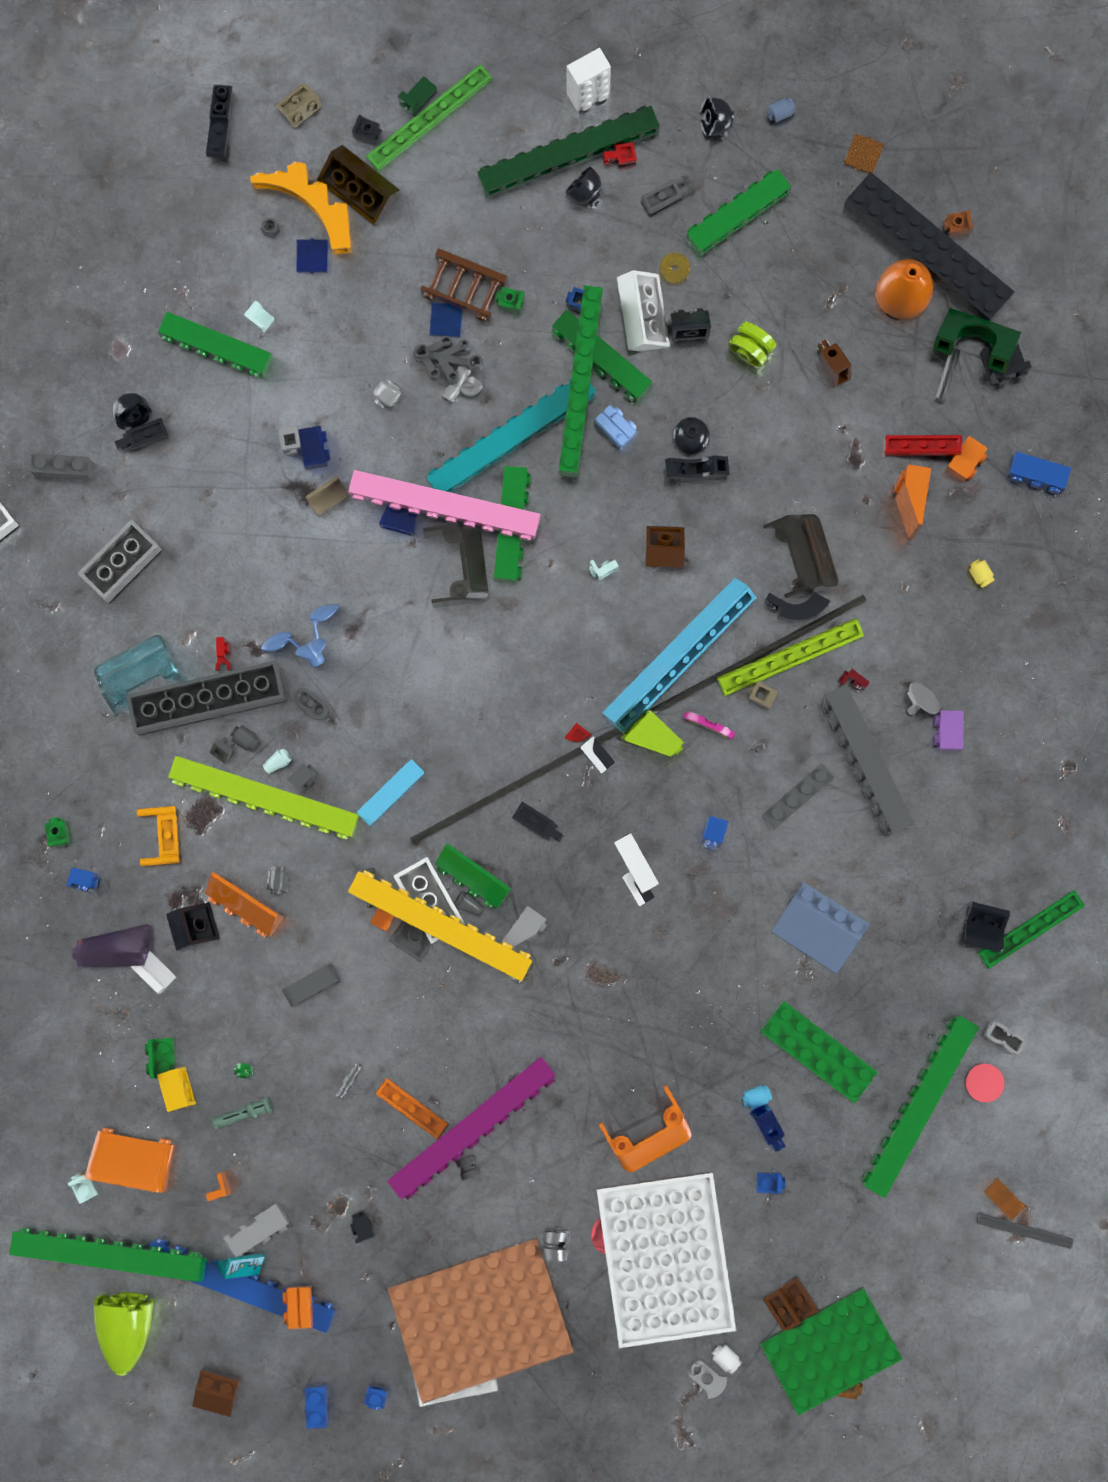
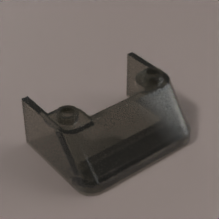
M786 515L763 525L764 529H775L776 538L783 543H788L798 578L793 579L792 591L784 594L785 598L802 597L838 585V576L821 521L817 515Z
M454 524L422 528L424 538L443 535L447 543H459L464 580L455 581L451 584L450 597L431 599L433 608L485 601L489 591L480 530L476 527L471 528Z

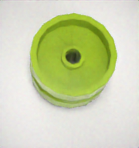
M744 321L737 330L738 335H733L728 342V347L746 363L762 368L767 360L766 354H771L777 344L763 329Z

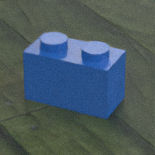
M327 1384L307 1385L305 1387L307 1429L327 1428Z

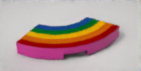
M688 711L683 716L684 719L694 725L710 730L719 736L729 739L734 738V731L719 723H713L705 717Z

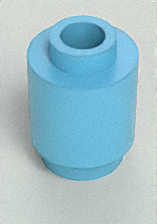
M760 1085L745 1091L744 1097H742L745 1107H749L750 1110L768 1104L772 1100L767 1085L763 1087Z

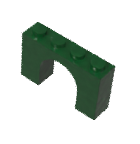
M949 308L936 336L933 350L951 356L956 343L960 339L977 337L986 341L993 350L987 368L1005 374L1017 348L1021 332Z

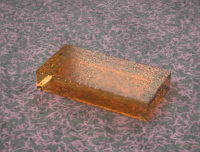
M998 1178L984 1191L1011 1221L1025 1208L1024 1204Z

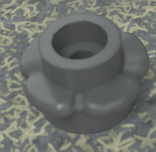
M267 218L261 223L263 234L274 236L279 231V224L273 218Z

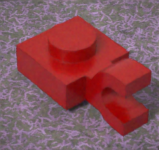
M633 142L615 145V151L603 152L604 156H602L604 164L614 162L615 160H617L618 165L637 162Z
M216 637V671H220L222 664L227 665V671H232L231 663L226 660V653L230 652V646L224 637Z

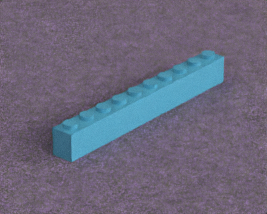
M734 578L602 712L609 722L622 733H625L757 598L749 586Z

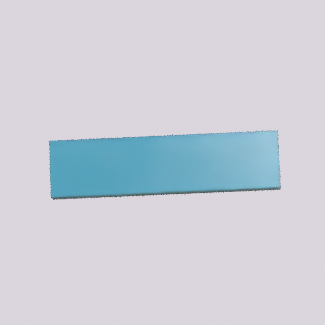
M411 759L356 813L371 826L425 772Z

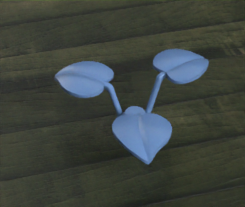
M324 605L315 609L310 614L309 619L313 621L315 640L300 647L290 638V632H279L266 640L261 648V652L276 651L285 646L287 642H290L297 648L296 656L307 659L311 667L321 665L325 660L321 652L326 645L325 639H319L317 623L331 617L340 605Z

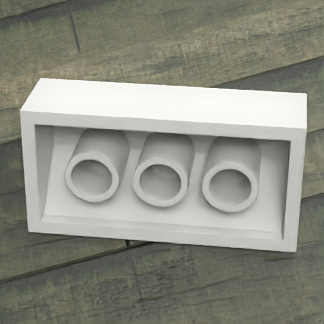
M633 270L617 277L628 350L648 351L670 347L659 274Z

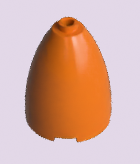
M903 259L894 262L881 274L875 290L879 307L885 314L887 313L899 320H910L920 316L930 304L933 295V280L927 267L917 260Z

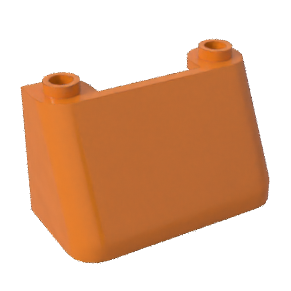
M102 1127V1131L98 1130L85 1179L158 1193L167 1191L176 1146L171 1144V1140L160 1138L159 1142L117 1135L113 1133L114 1129Z

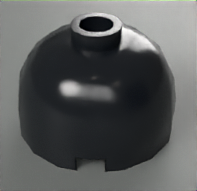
M715 97L706 98L703 101L700 113H704V120H700L704 134L717 136L725 133L734 120V113L731 111L729 104Z
M589 166L565 191V194L571 200L579 204H586L590 200L594 202L600 196L601 178Z
M137 393L122 394L115 401L112 409L113 418L121 429H126L125 427L129 426L132 429L143 425L149 419L148 414L152 413L146 399Z
M696 417L682 419L673 431L674 446L682 454L698 455L707 448L710 441V431L707 425Z

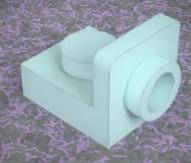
M594 560L589 561L590 567H588L593 578L597 577L598 580L619 569L616 560L603 562L599 569Z
M82 1172L71 1177L72 1181L68 1185L72 1187L79 1204L99 1195L92 1180L85 1179V1175Z

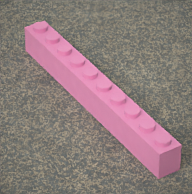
M357 470L353 472L348 491L352 499L357 501L366 499L378 506H382L383 503L389 505L391 509L400 510L404 508L408 509L409 513L417 515L421 512L425 513L429 518H445V521L450 523L459 521L463 522L464 526L474 528L476 525L482 527L484 531L493 532V530L501 531L502 535L510 537L514 534L526 541L536 538L540 521L539 513Z

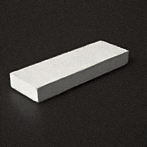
M632 834L614 842L641 893L659 884Z

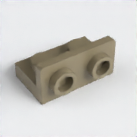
M302 83L280 101L276 108L288 119L291 126L296 128L318 110L322 103L316 93L305 83Z

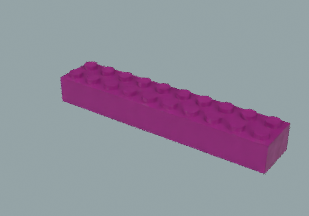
M540 1057L398 1171L387 1182L401 1200L404 1197L408 1200L418 1192L416 1188L420 1184L424 1187L433 1180L431 1175L435 1172L439 1175L448 1168L446 1163L451 1159L455 1162L464 1155L462 1150L466 1147L470 1150L479 1142L477 1138L481 1135L484 1137L489 1135L494 1130L493 1125L497 1122L501 1125L509 1118L508 1113L512 1110L516 1113L525 1105L523 1103L524 1100L527 1098L532 1100L540 1093L538 1091L540 1087L544 1085L547 1088L555 1081L553 1077L556 1074L545 1060Z

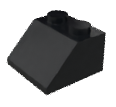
M702 308L693 309L692 312L676 310L674 313H670L671 339L681 340L709 337L711 322L708 310L704 311Z
M210 902L179 908L166 914L176 951L220 939Z

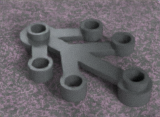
M443 336L439 341L430 346L425 344L417 345L413 351L414 359L425 364L429 371L430 379L433 381H438L441 378V373L438 368L434 367L431 360H436L440 363L447 375L449 384L452 385L458 383L459 377L452 370L449 363L469 367L473 372L481 371L484 366L482 357L479 355H472L469 359L452 356L460 351H469L470 344L466 339H462L458 344L452 346L451 338ZM442 347L447 349L441 353L435 352Z

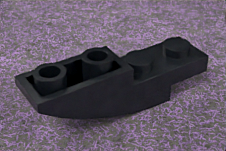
M213 85L206 148L207 157L225 158L230 135L233 89L229 85Z

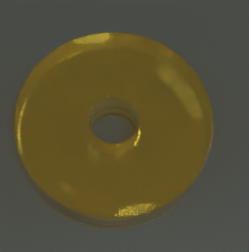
M670 253L661 260L660 274L666 282L678 284L688 277L690 264L684 255ZM677 266L678 270L673 271L671 267Z

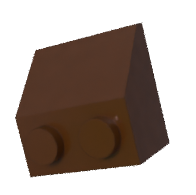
M647 526L645 566L684 567L685 528Z
M204 1367L200 1371L192 1407L231 1417L242 1378Z

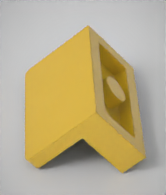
M186 1066L157 1075L168 1112L196 1104Z

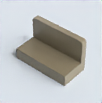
M335 476L308 494L306 499L317 516H320L347 498L349 494L338 476Z

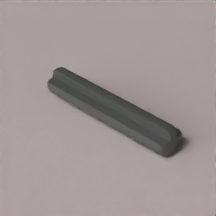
M954 348L951 356L948 355L935 400L943 403L946 400L960 355L959 349Z

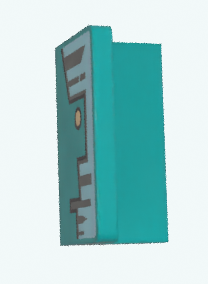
M263 1254L218 1260L216 1267L224 1279L259 1275L265 1256Z

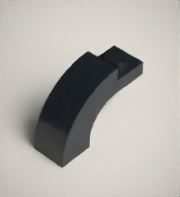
M713 455L700 459H665L666 477L676 479V481H701L730 475L727 456Z
M813 592L806 602L790 604L769 593L764 603L767 604L766 606L775 612L777 610L780 611L778 619L790 623H802L819 616L826 609L830 600Z

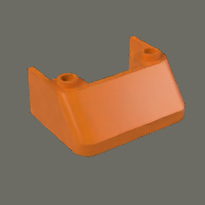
M664 1086L663 1089L673 1105L667 1108L663 1114L667 1127L633 1146L631 1141L625 1136H618L611 1140L603 1123H599L617 1159L627 1172H634L686 1143L691 1138V1129L667 1086Z

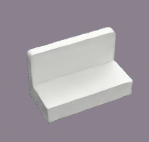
M147 951L139 961H135L130 966L159 994L176 978L151 951Z

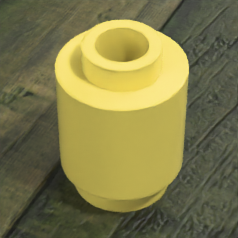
M977 559L970 564L969 572L981 588L995 581L993 578L994 574L985 560Z

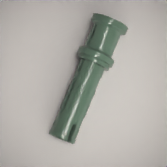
M266 1096L261 1101L249 1102L246 1107L213 1117V1125L217 1130L247 1118L256 1119L261 1114L272 1113V1107Z

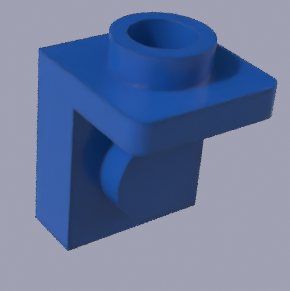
M757 1173V1193L782 1194V1189H785V1178H782L781 1173Z

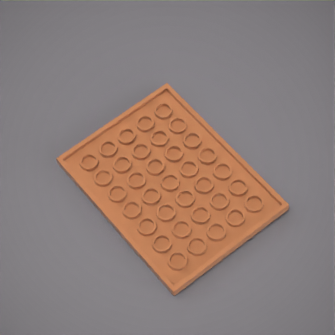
M537 1238L388 1288L422 1404L574 1353L545 1262L542 1259Z

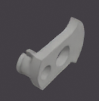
M698 1360L691 1366L688 1375L707 1392V1399L715 1398L723 1392L726 1387L727 1376H719L702 1360ZM695 1367L701 1368L699 1373L693 1371ZM710 1373L713 1376V1381L710 1384H704L702 1382L703 1374Z

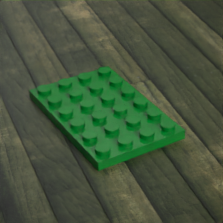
M864 1288L807 1318L791 1330H785L760 1344L798 1416L903 1360Z

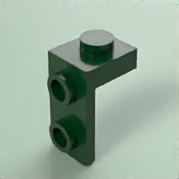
M422 77L407 94L402 91L398 95L399 106L405 112L408 111L411 115H414L435 93L437 87L426 77Z

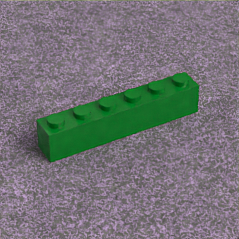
M779 169L774 172L772 170L767 172L763 176L764 179L760 182H753L744 193L739 192L729 204L727 202L722 204L716 213L708 214L703 218L702 223L699 225L694 224L687 230L686 239L699 256L790 192L791 185Z
M566 309L552 325V335L557 340L566 342L567 348L575 353L579 319ZM597 335L593 366L596 368L595 371L601 377L606 376L614 388H620L628 400H634L637 403L652 387V381Z
M166 312L158 330L160 337H162L161 340L170 344L175 342L179 344L180 348L187 351L189 349L195 350L196 354L205 358L210 356L219 364H224V362L230 364V367L234 370H245L254 378H259V376L265 378L273 359L270 352L170 312Z
M504 467L501 505L524 510V504H528L529 492H526V485H530L531 474L528 473L527 468ZM498 531L494 581L517 583V578H521L522 567H519V559H523L524 548H520L521 541L525 540L520 539L518 535L512 534L510 537L502 535L501 531Z

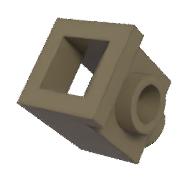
M758 681L756 686L751 685L747 694L750 695L749 701L769 711L779 691ZM758 693H763L765 695L764 699H759Z

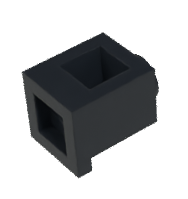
M358 115L352 129L353 138L374 145L376 140H380L382 130L379 123Z
M361 1211L351 1215L353 1223L350 1224L353 1235L358 1236L355 1239L356 1243L376 1236L368 1213L363 1215Z

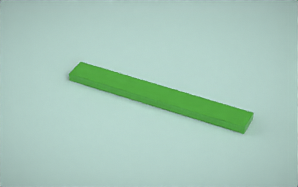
M481 64L478 65L367 154L366 159L379 172L492 81V76Z

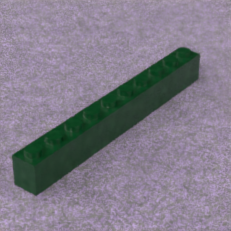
M652 105L649 107L642 106L633 113L629 114L626 112L621 114L617 119H607L596 127L589 126L580 133H570L566 136L567 138L561 140L554 139L543 147L539 145L527 153L520 152L516 154L514 158L508 160L506 158L501 159L495 165L483 166L477 171V178L486 198L600 155L603 152L613 150L615 145L634 142L658 133L660 125Z

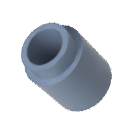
M784 98L768 105L767 115L770 120L776 123L792 116V113L796 112V108L791 98Z

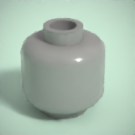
M391 379L380 381L373 391V395L376 398L375 403L382 408L385 405L392 407L401 395L400 386Z

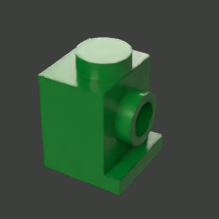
M503 287L502 291H498L495 302H498V309L520 314L525 291ZM510 296L513 297V299L509 301L506 299V297Z
M60 817L48 819L49 823L44 824L48 846L56 847L70 844L66 821L60 820ZM54 828H58L59 832L56 835H54L52 832Z

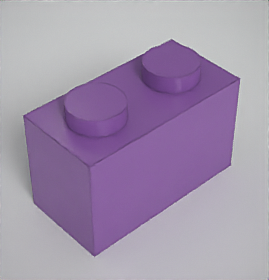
M940 710L938 715H935V727H938V734H935L934 745L938 746L937 751L963 750L964 711Z

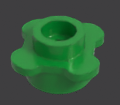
M239 1063L233 1069L234 1075H237L238 1078L253 1076L251 1065Z

